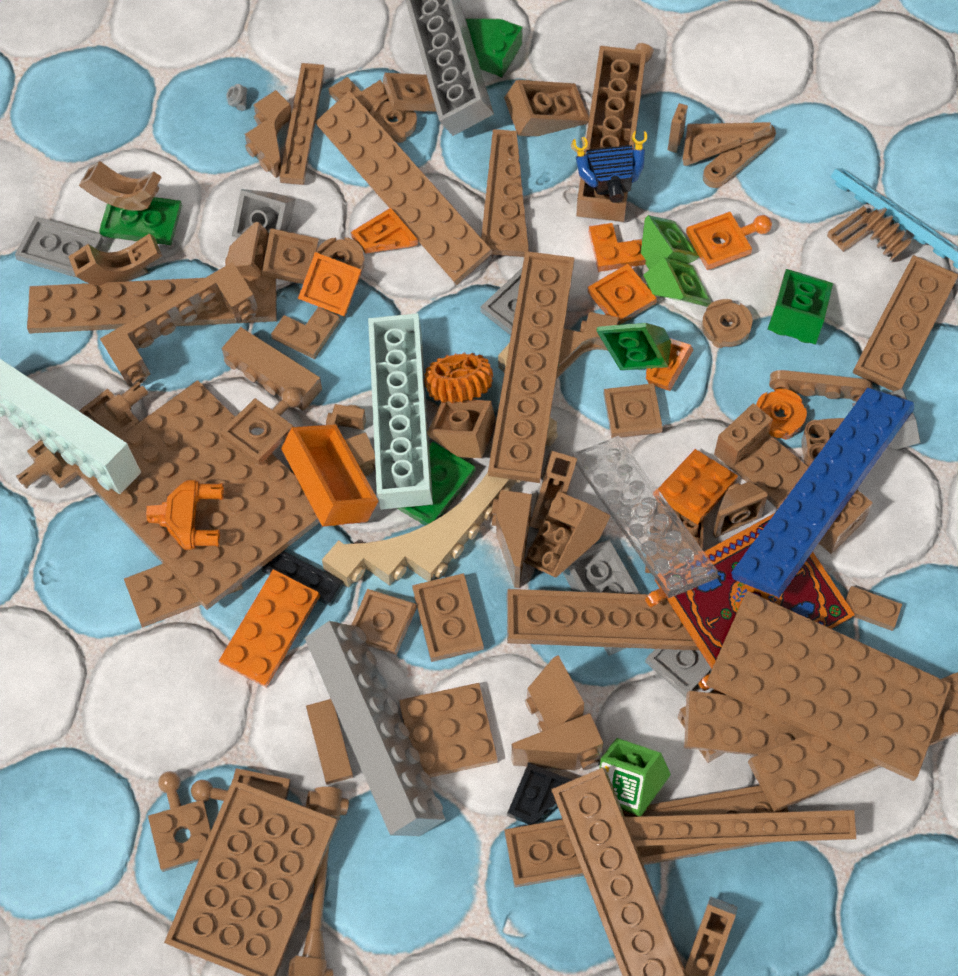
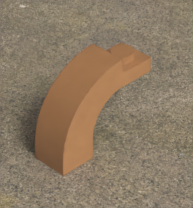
M98 161L88 167L79 187L112 206L126 210H144L149 207L153 197L159 191L158 183L162 177L154 171L139 179L128 178L116 173L104 163Z
M149 233L131 246L120 251L101 252L87 244L68 257L76 277L90 284L102 285L108 282L131 281L148 273L146 266L162 257L155 237Z

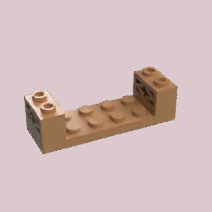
M232 262L100 338L130 387L135 385L136 382L143 383L147 376L151 375L137 349L150 346L154 339L161 335L171 334L177 326L184 322L189 323L193 321L204 310L214 309L222 300L237 324L253 319L256 313L259 312L252 291Z
M753 403L718 435L714 455L746 482L750 481L766 491L768 495L767 500L778 509L809 467L769 434L773 419ZM856 490L818 544L832 554L866 520L873 502Z

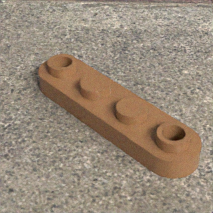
M771 125L770 134L722 152L704 168V183L711 188H719L727 183L773 144L776 135L775 128Z
M787 370L774 371L770 374L769 386L774 391L775 389L783 388L803 396L817 395L825 396L829 399L844 398L855 402L859 400L867 388L872 389L871 382L865 379Z

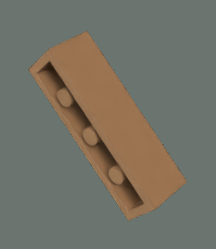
M242 327L222 347L224 362L234 370L237 368L250 381L259 382L270 394H277L282 397L284 390L289 387L300 390L302 401L297 408L302 411L322 391L319 376Z

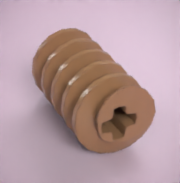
M886 207L879 210L875 209L858 225L868 224L864 232H874L870 239L872 241L880 239L877 248L886 246L883 255L892 254L889 260L891 261L910 245L912 239H902L906 233L905 230L896 232L900 225L899 223L890 225L893 216L884 217L887 211Z

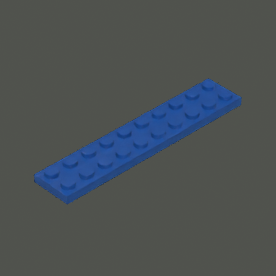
M867 388L731 572L733 579L780 598L914 411V402Z

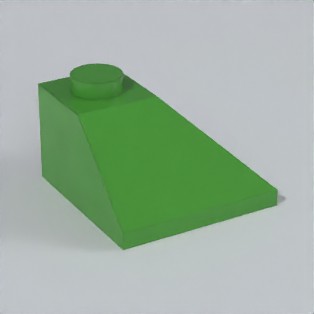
M650 215L645 218L641 254L646 260L645 264L648 269H651L664 257L686 264L699 258L696 250L675 221Z
M664 257L643 274L647 287L655 296L705 307L712 303L693 265Z

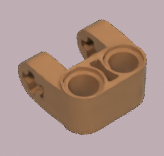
M845 418L812 420L807 423L801 441L805 465L808 467L814 461L813 457H817ZM810 434H816L820 438H814Z

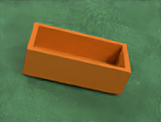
M337 425L291 427L281 450L322 527L368 522L379 501Z

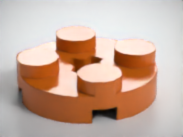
M780 388L768 394L766 392L760 396L756 403V406L773 419L769 431L772 437L785 440L790 439L802 429L807 416L806 408H804L800 396L791 390ZM780 409H783L786 417H778L774 411L778 412Z

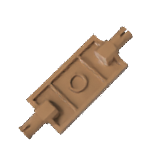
M136 382L135 385L122 395H114L107 388L80 409L79 412L115 436L120 437L140 422L132 414L131 406L144 396H147L148 392L143 385L140 386V382ZM40 440L27 450L34 463L19 475H16V478L27 489L40 477L48 475L61 489L78 476L75 469L78 465L74 464L72 466L68 464L59 452L52 453Z

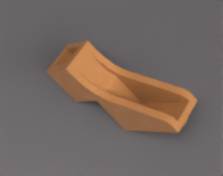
M275 90L253 104L255 110L254 119L258 126L245 134L247 143L245 148L251 157H256L259 160L261 167L266 172L270 171L277 178L280 176L281 171L277 136L280 129L290 121L292 112L287 100Z
M589 312L587 321L582 320L580 332L564 329L556 379L583 353L591 350H607L596 331L597 327L618 325L619 318Z

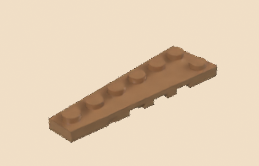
M493 129L481 235V239L493 251L491 255L524 257L525 251H528L517 131Z

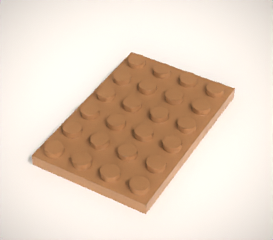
M232 780L164 943L244 976H276L338 820Z

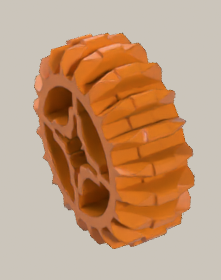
M455 353L451 356L446 355L445 358H438L437 362L430 363L424 374L425 387L429 396L433 397L436 401L441 400L442 403L450 401L453 404L459 401L462 403L465 400L472 401V398H479L481 394L487 393L488 389L492 387L493 371L488 359L483 358V355L476 356L475 353Z

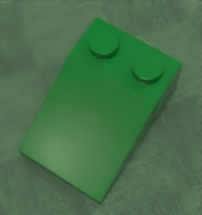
M465 18L480 69L503 78L522 46L523 27L503 19Z
M786 269L767 330L773 331L780 336L786 335L798 339L800 342L816 345L825 320L833 283Z
M649 323L597 327L598 335L620 371L668 367L671 340L664 328Z

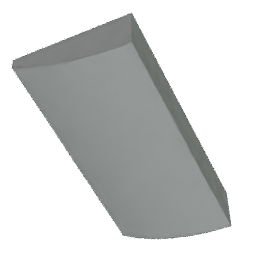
M610 540L591 546L563 571L573 592L640 594ZM604 647L608 656L626 649L618 647Z

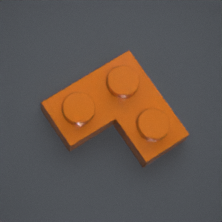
M613 223L589 226L588 232L598 272L619 269L626 264H629L631 267L646 265V260L641 254L642 239L618 243Z

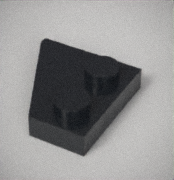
M528 763L507 816L528 825L537 824L557 807L551 789L572 780Z

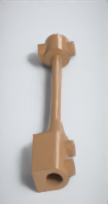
M317 787L315 791L309 790L306 808L339 821L340 815L347 814L349 801L347 798H342L343 791L341 789ZM329 846L314 881L310 930H308L303 954L302 956H295L290 960L288 976H333V969L327 968L323 932L321 931Z

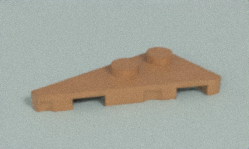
M771 122L688 124L683 165L688 166L771 133Z

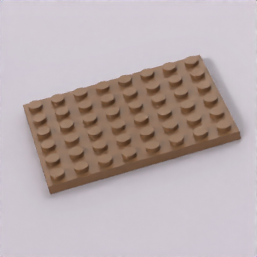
M197 380L118 437L128 444L141 471L138 477L121 494H118L113 489L106 490L94 476L91 478L87 477L80 470L79 466L75 469L87 485L203 607L208 610L320 523L296 476L272 453L258 465L221 438L220 431L235 416ZM186 480H197L200 484L223 483V500L200 499L197 502L195 520L196 530H220L219 547L196 546L193 550H184L170 535L167 527L160 526L158 523H148L146 518L147 506L162 505L163 502H167V497Z

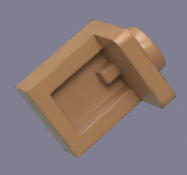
M335 404L333 412L327 415L326 425L336 424L338 428L339 426L364 430L366 425L365 409L355 405L344 406Z

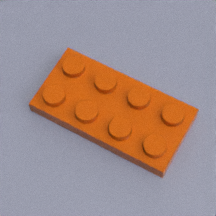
M273 569L220 657L219 663L267 688L320 597L319 592Z

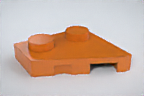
M671 338L668 367L646 369L648 384L654 383V386L671 391L693 352L690 344Z

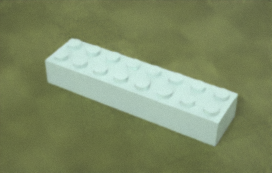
M419 314L368 318L376 486L380 508L391 509L432 505L422 331Z
M0 359V417L6 416L17 429L21 427L25 429L26 433L33 440L38 441L40 439L52 453L59 452L68 464L72 466L74 464L78 465L87 477L91 478L94 476L99 484L108 491L113 489L118 494H121L138 477L141 471L126 442Z

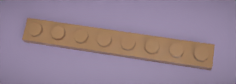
M854 810L625 817L636 846L856 839Z

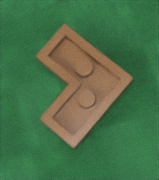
M346 77L329 88V94L336 102L350 91L369 113L378 102L382 101L384 103L389 101L384 83L381 80L360 91Z
M320 307L315 310L306 325L284 315L271 333L272 339L315 360L340 323V317Z

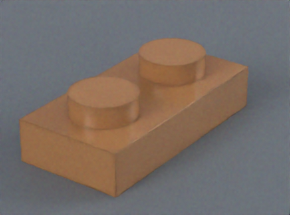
M850 586L845 600L855 614L853 617L891 631L894 630L902 607L901 603Z

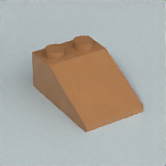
M516 80L504 97L518 136H541L589 123L588 115L575 83Z
M500 490L499 499L493 500L492 526H496V537L515 588H520L531 520L532 494Z
M559 655L553 657L527 688V699H525V704L530 714L535 713L539 720L537 726L540 732L583 716L585 703Z
M589 713L512 743L511 761L513 766L527 767V764L531 763L538 767L549 769L578 770L583 768V770H589L597 766L598 761H601L604 743Z

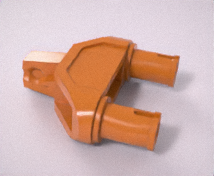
M186 480L167 497V502H163L162 505L147 506L146 518L148 523H158L160 526L167 527L170 535L184 550H193L196 546L219 547L220 530H196L195 520L197 502L200 499L223 500V483L200 484L197 480Z

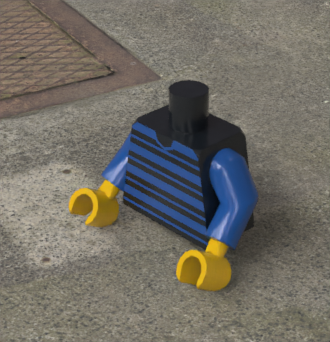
M636 131L633 133L634 149L632 145L589 149L586 150L585 154L584 149L588 145L587 139L581 137L582 148H578L576 140L573 139L571 148L578 155L576 156L579 176L590 187H594L596 194H609L610 201L613 203L623 201L624 192L631 191L632 183L638 181L644 169L645 149H643V144L647 140V133L645 131L643 141H637L635 139Z

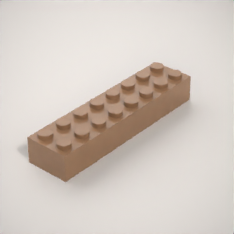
M600 46L586 137L588 145L584 151L585 154L586 150L624 145H632L634 149L632 135L637 128L646 59L645 50ZM580 178L576 216L624 222L628 192H624L623 201L613 203L610 201L609 194H596L594 187H590Z

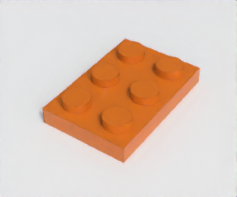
M694 449L656 490L654 497L698 525L725 495L727 489L735 484L738 475L697 449Z

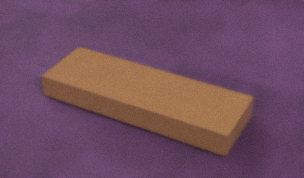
M328 699L306 705L326 785L353 778L332 700Z

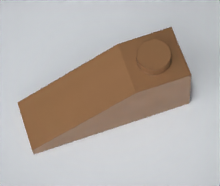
M549 451L530 527L540 528L558 491L567 494L577 458Z
M710 896L684 969L687 976L715 975L736 917L737 906Z

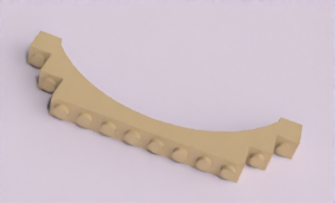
M509 344L498 355V368L504 371V373ZM550 418L546 446H551L558 436V433H556L557 421ZM487 472L479 485L461 503L424 527L394 538L369 543L343 544L338 540L322 559L324 571L344 581V585L348 588L353 582H358L363 577L365 569L389 586L395 579L398 581L403 577L407 569L406 567L426 581H432L436 578L440 579L447 571L448 563L453 558L457 559L464 550L463 545L468 539L472 540L476 537L480 530L479 526L483 521L491 519L493 516V500L499 499L500 490L512 491L513 485L521 481L490 477Z

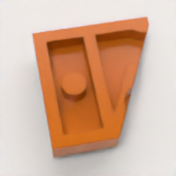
M391 208L351 231V237L362 247L365 254L418 245V239Z

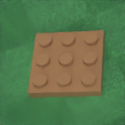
M479 683L399 700L403 722L409 731V739L412 746L419 753L420 764L429 778L498 763Z

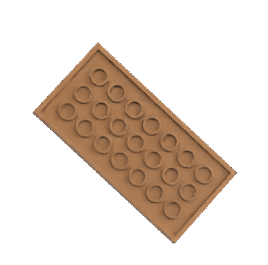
M746 591L705 685L911 781H915L920 772L951 683Z

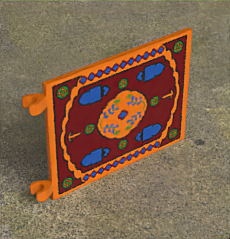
M775 513L657 577L655 581L659 589L654 590L645 598L649 607L657 605L664 599L668 600L711 669L715 664L746 591L830 629L855 616L814 552L810 554L780 598L733 579L731 572ZM710 674L698 682L703 691L711 688L705 685Z

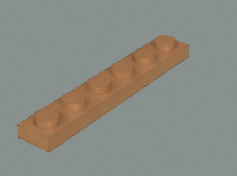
M301 63L279 176L280 183L304 185L325 74V66L322 64Z

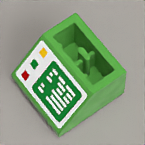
M619 738L614 740L602 756L599 769L602 767L606 768L621 809L640 817L671 775L661 752Z

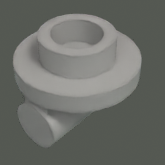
M240 84L230 87L226 95L228 105L237 107L240 111L246 110L247 88Z

